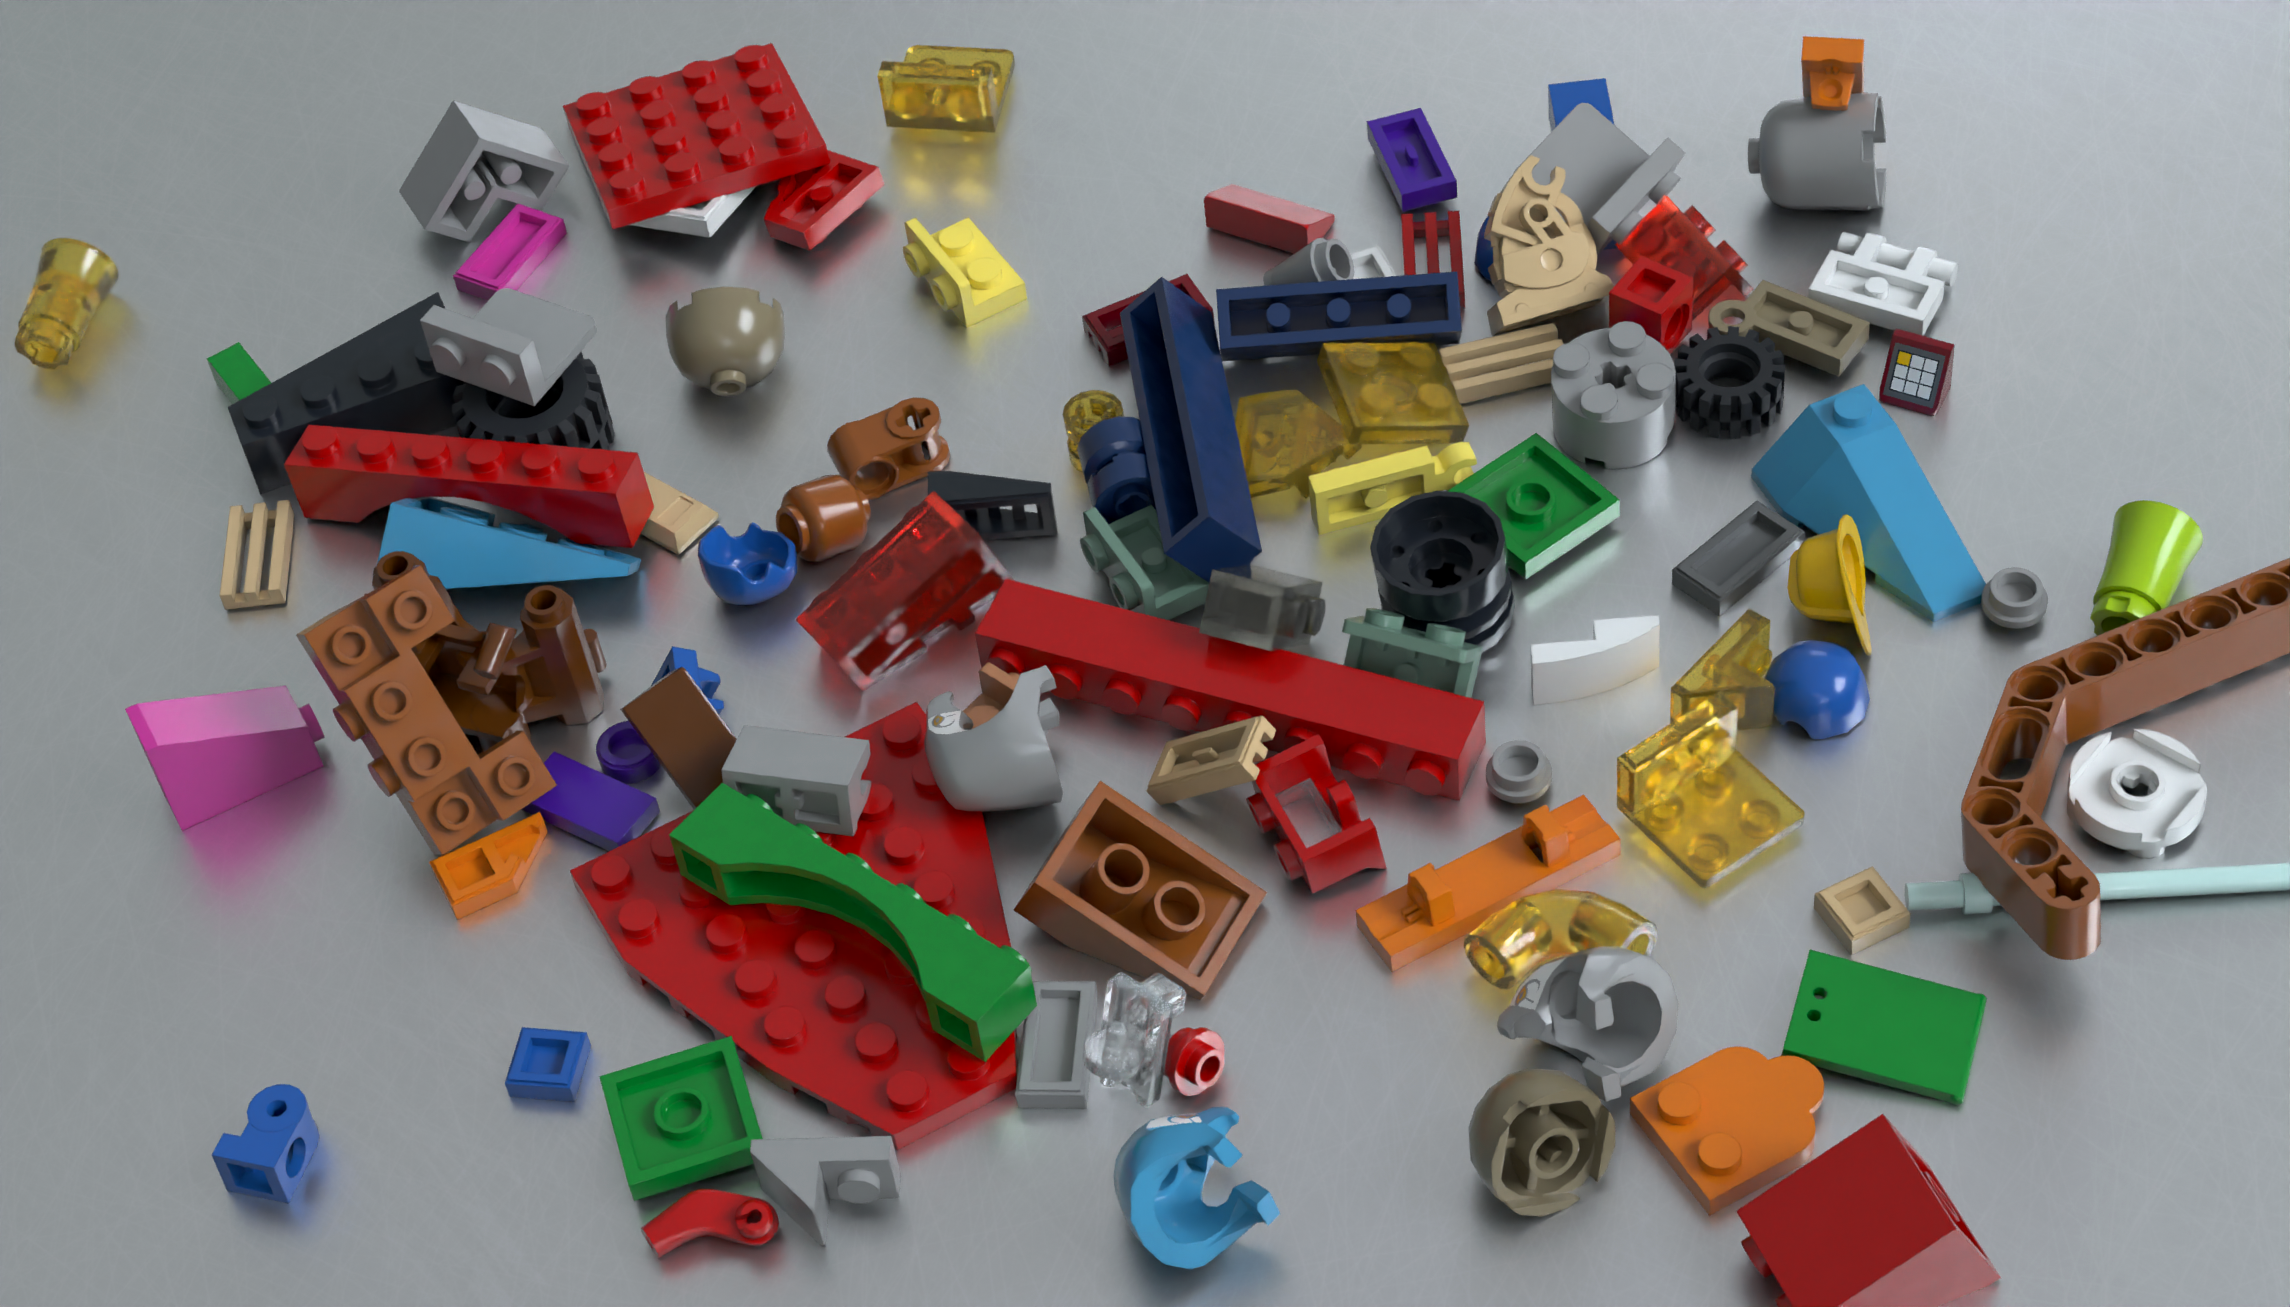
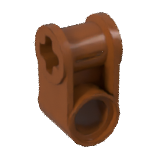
M913 397L905 399L893 407L864 419L846 423L830 436L827 443V452L840 476L851 482L854 488L862 490L868 501L878 499L889 491L928 477V472L942 471L950 459L948 443L938 432L941 424L938 406L926 398ZM909 416H912L916 430L909 426L907 420ZM922 445L929 451V459H925Z

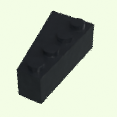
M439 292L227 407L260 494L291 484L284 463L308 425L431 435L456 426L452 412V405L455 404L453 394L457 386L463 385V381L436 372L420 322L433 305L445 308Z

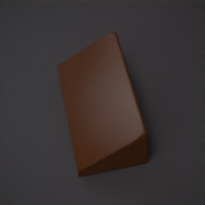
M679 667L669 672L620 709L694 810L723 782L721 769L737 738L684 667Z

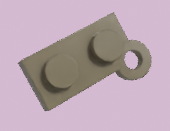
M1765 280L1759 283L1745 302L1736 299L1724 300L1714 305L1708 314L1709 329L1718 327L1720 335H1728V326L1739 327V336L1743 337L1746 336L1749 329L1759 332V343L1768 337L1775 343V351L1781 350L1782 354L1838 377L1869 339L1870 322ZM1733 316L1743 320L1736 325L1726 324L1722 321L1724 318Z

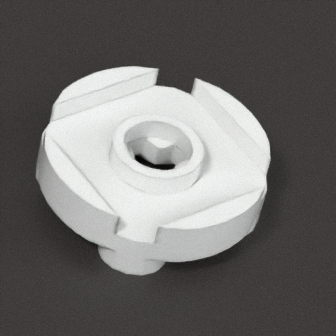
M2133 729L2132 738L2120 737L2110 740L2111 732L2094 737L2079 749L2070 766L2067 814L2071 821L2081 826L2096 839L2117 848L2127 849L2132 855L2146 859L2160 856L2164 853L2166 846L2182 841L2195 830L2204 812L2207 785L2206 783L2204 784V780L2199 774L2201 764L2188 747L2168 735L2152 730ZM2140 782L2149 786L2148 795L2143 797L2127 794L2120 786L2125 785L2134 788Z

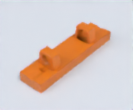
M1803 36L1801 56L1803 98L1811 97L1812 109L1847 110L1851 94L1864 93V39Z
M1584 794L1550 812L1548 806L1543 805L1525 814L1522 826L1436 870H1434L1432 863H1429L1409 873L1408 884L1356 910L1357 927L1390 971L1394 972L1620 856L1621 838L1601 818L1596 808ZM1539 847L1542 851L1543 862L1537 858L1532 849Z

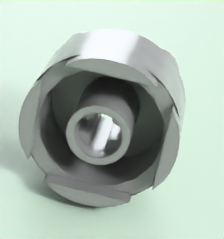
M1624 321L1615 324L1612 328L1594 330L1578 336L1571 342L1559 346L1554 352L1551 371L1553 431L1559 445L1568 455L1585 463V457L1604 461V468L1619 470L1646 463L1661 453L1667 445V437L1672 428H1674L1676 371L1669 352L1658 341L1646 335L1641 325Z

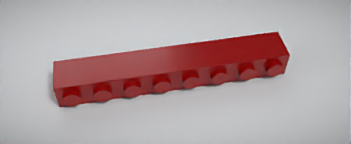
M1005 579L975 632L981 668L989 662L1008 674L1013 672L1020 675L1021 673L1046 665L1053 675L1057 687L1048 692L1057 697L1078 699L1108 707L1120 714L1142 716L1168 723L1177 729L1185 731L1203 732L1263 715L1276 729L1273 740L1262 743L1270 751L1280 753L1319 734L1325 744L1331 767L1349 771L1360 778H1375L1409 787L1424 795H1439L1460 801L1486 744L1484 701L1010 579Z

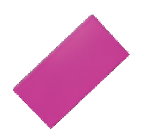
M516 204L453 275L457 290L487 301L500 289L510 288L517 291L567 234L564 219Z

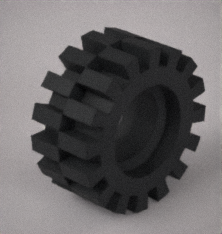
M1728 326V335H1720L1718 327L1707 329L1706 340L1697 333L1689 338V347L1682 344L1679 348L1678 359L1675 358L1674 360L1676 371L1675 408L1678 407V416L1683 422L1690 419L1691 429L1699 433L1706 425L1708 426L1709 437L1719 439L1721 430H1729L1730 439L1741 438V429L1746 428L1752 436L1760 433L1761 422L1768 427L1775 422L1776 413L1780 414L1783 408L1785 365L1781 350L1775 351V343L1767 337L1759 343V332L1749 329L1746 336L1743 337L1739 336V327ZM1719 378H1737L1746 381L1747 384L1739 387H1721L1710 382Z

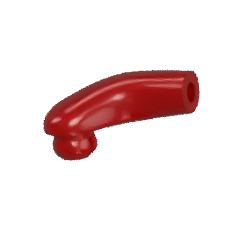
M697 1189L681 1197L641 1227V1232L654 1254L660 1258L686 1242L704 1236L718 1237L749 1246H761L769 1242L776 1234L779 1218L774 1207L763 1199L714 1189Z

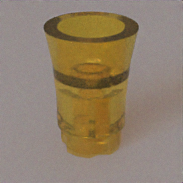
M70 238L52 239L43 245L37 275L28 302L19 320V331L14 343L17 352L27 357L32 364L42 368L56 369L59 365H67L73 352L80 347L86 330L99 306L118 281V269L104 252L86 242Z

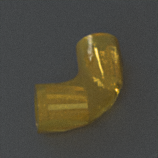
M1554 889L1520 897L1495 912L1464 938L1463 946L1470 963L1486 981L1500 989L1509 990L1542 962L1590 948L1620 946L1650 957L1657 941L1658 930L1656 924L1631 908L1597 893Z

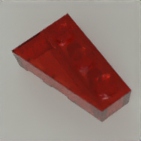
M933 491L919 505L910 509L903 519L875 546L865 551L858 558L857 562L831 587L820 593L795 620L837 666L864 691L926 653L928 650L924 642L953 624L961 631L976 622L975 615L972 612L993 600L1005 579H1014L981 536Z

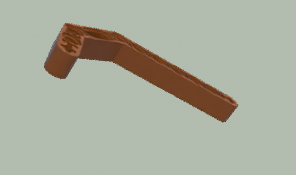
M2290 558L2024 665L2013 671L2008 678L1961 803L1963 861L1968 870L1978 877L1988 892L2039 948L2049 956L2061 960H2077L2089 956L2101 944L2100 882L2095 874L2041 819L2066 745L2289 654ZM2016 759H2033L2028 773L2022 778L2014 780L2000 779L2002 771L2008 762Z

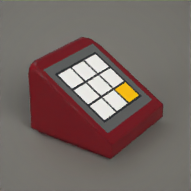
M1895 329L1880 385L1879 400L1882 403L1928 416L1938 414L1951 388L1955 345Z

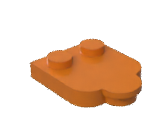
M1728 1047L1631 1097L1630 1115L1710 1216L1799 1168L1809 1160L1814 1150L1816 1129L1812 1114L1822 1103L1824 1080L1819 1070L1803 1058L1778 1056L1768 1060L1761 1053L1747 1047Z

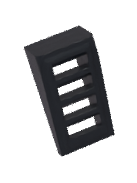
M954 471L928 472V507L936 544L1058 534L1051 483ZM1036 504L1037 513L1026 512L1024 505ZM1011 506L1012 510L1001 509L1000 507Z

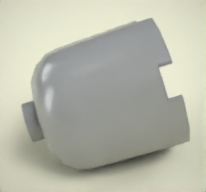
M1852 93L1848 109L1844 111L1812 109L1811 97L1781 101L1770 109L1761 124L1760 137L1750 138L1748 141V167L1750 174L1760 173L1765 193L1773 203L1784 209L1870 210V208H1883L1886 168L1876 169L1874 143H1886L1882 97L1878 96V93Z

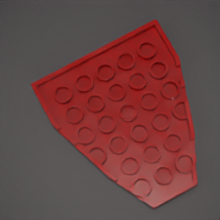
M915 702L845 736L847 738L869 740L870 757L866 769L862 773L861 780L871 781V789L865 807L857 822L855 835L846 836L816 832L822 841L843 855L853 853L859 856L871 867L875 874L895 886L898 883H903L911 887L927 905L946 916L949 914L960 916L973 927L979 936L998 947L1002 945L1011 947L982 811L956 810L949 804L937 786L924 747L927 726L926 714L919 704ZM693 811L570 870L577 891L630 977L642 986L649 982L669 997L671 1007L686 1019L693 1015L713 1031L715 1040L732 1036L738 1058L774 1085L793 1095L800 1089L826 1103L828 1114L849 1125L858 1124L867 1128L871 1136H891L894 1149L897 1151L1016 1089L1018 1075V1058L1016 1053L1017 1028L986 1062L932 1030L926 1002L912 974L888 947L865 930L834 915L800 906L769 903L729 905L683 877L678 867L669 834Z

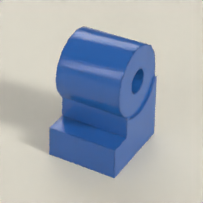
M277 1084L266 1087L254 1096L247 1109L248 1124L242 1135L236 1136L223 1133L212 1153V1157L227 1191L289 1204L317 1148L320 1137L318 1127L312 1118L308 1102L302 1091L290 1084Z

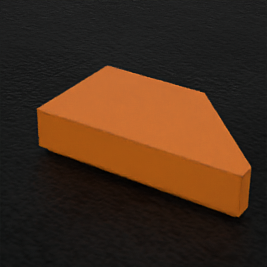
M540 812L429 862L433 874L457 920L518 893L548 833Z

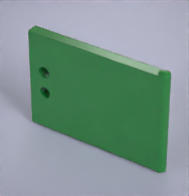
M1809 950L1781 1056L1800 1057L1817 1067L1960 1105L1964 1100L1987 998L1980 993L1969 992ZM1815 995H1820L1823 999H1818Z

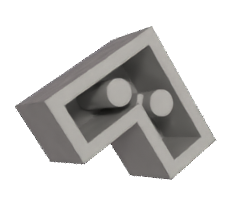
M453 100L399 189V193L425 230L470 242L497 198L542 211L569 168V164L542 128Z

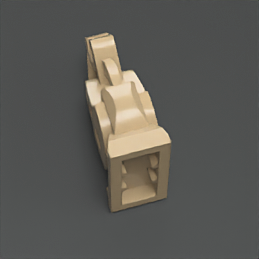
M1532 155L1519 166L1501 192L1494 197L1488 212L1489 219L1484 238L1491 241L1494 261L1488 270L1492 284H1495L1498 295L1503 298L1487 311L1492 337L1602 305L1609 300V292L1614 287L1609 276L1595 270L1597 265L1595 242L1583 221L1578 206L1572 199L1561 193L1566 177L1565 169L1556 166L1550 173L1549 185H1539L1532 177V170L1540 159Z

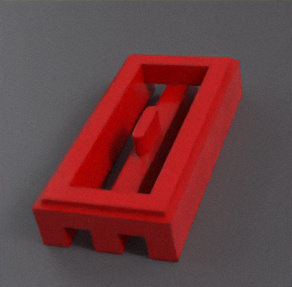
M1448 211V220H1437L1436 212L1424 213L1425 221L1413 222V213L1401 214L1404 275L1416 274L1414 238H1426L1428 274L1440 273L1438 237L1449 236L1451 272L1457 271L1460 307H1465L1460 212Z

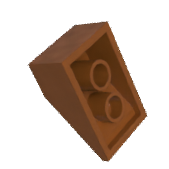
M1099 781L1077 810L1013 911L1071 949L1201 1000L1267 892L1102 781Z

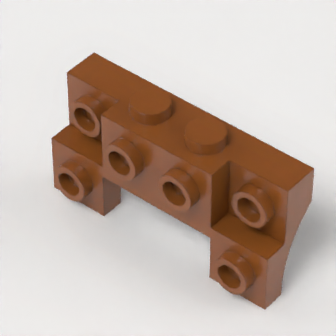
M415 565L363 597L328 614L296 634L339 703L337 707L333 708L337 722L353 742L361 738L374 760L367 764L379 788L388 797L393 794L397 795L433 854L443 856L496 820H506L556 787L557 784L524 731L512 733L478 755L411 649L455 621L422 566Z

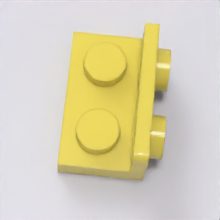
M969 217L931 235L917 218L904 223L908 245L903 247V254L909 269L915 277H925L931 285L933 295L939 306L944 311L951 309L966 328L1027 299L1025 282Z

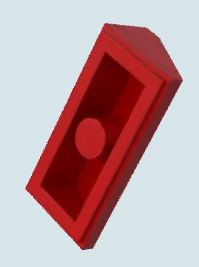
M1234 184L1209 192L1204 198L1206 227L1294 254L1315 239L1323 238L1335 221L1334 214Z

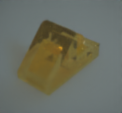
M1748 609L1671 687V731L1684 736L1769 727L1773 723L1775 688L1771 682L1762 678L1772 660V651L1769 650V619Z

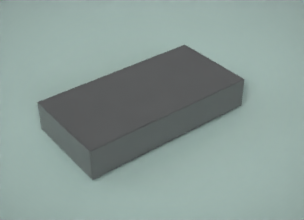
M1755 501L1672 569V585L1720 617L1790 559L1792 554L1799 549L1805 540V531L1764 504Z

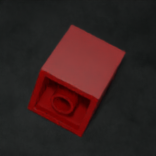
M1881 1114L1736 1210L1750 1236L1741 1241L1746 1254L1764 1278L1774 1274L1785 1292L1775 1299L1778 1307H1939L1986 1288L2001 1279L1931 1167L1884 1114Z

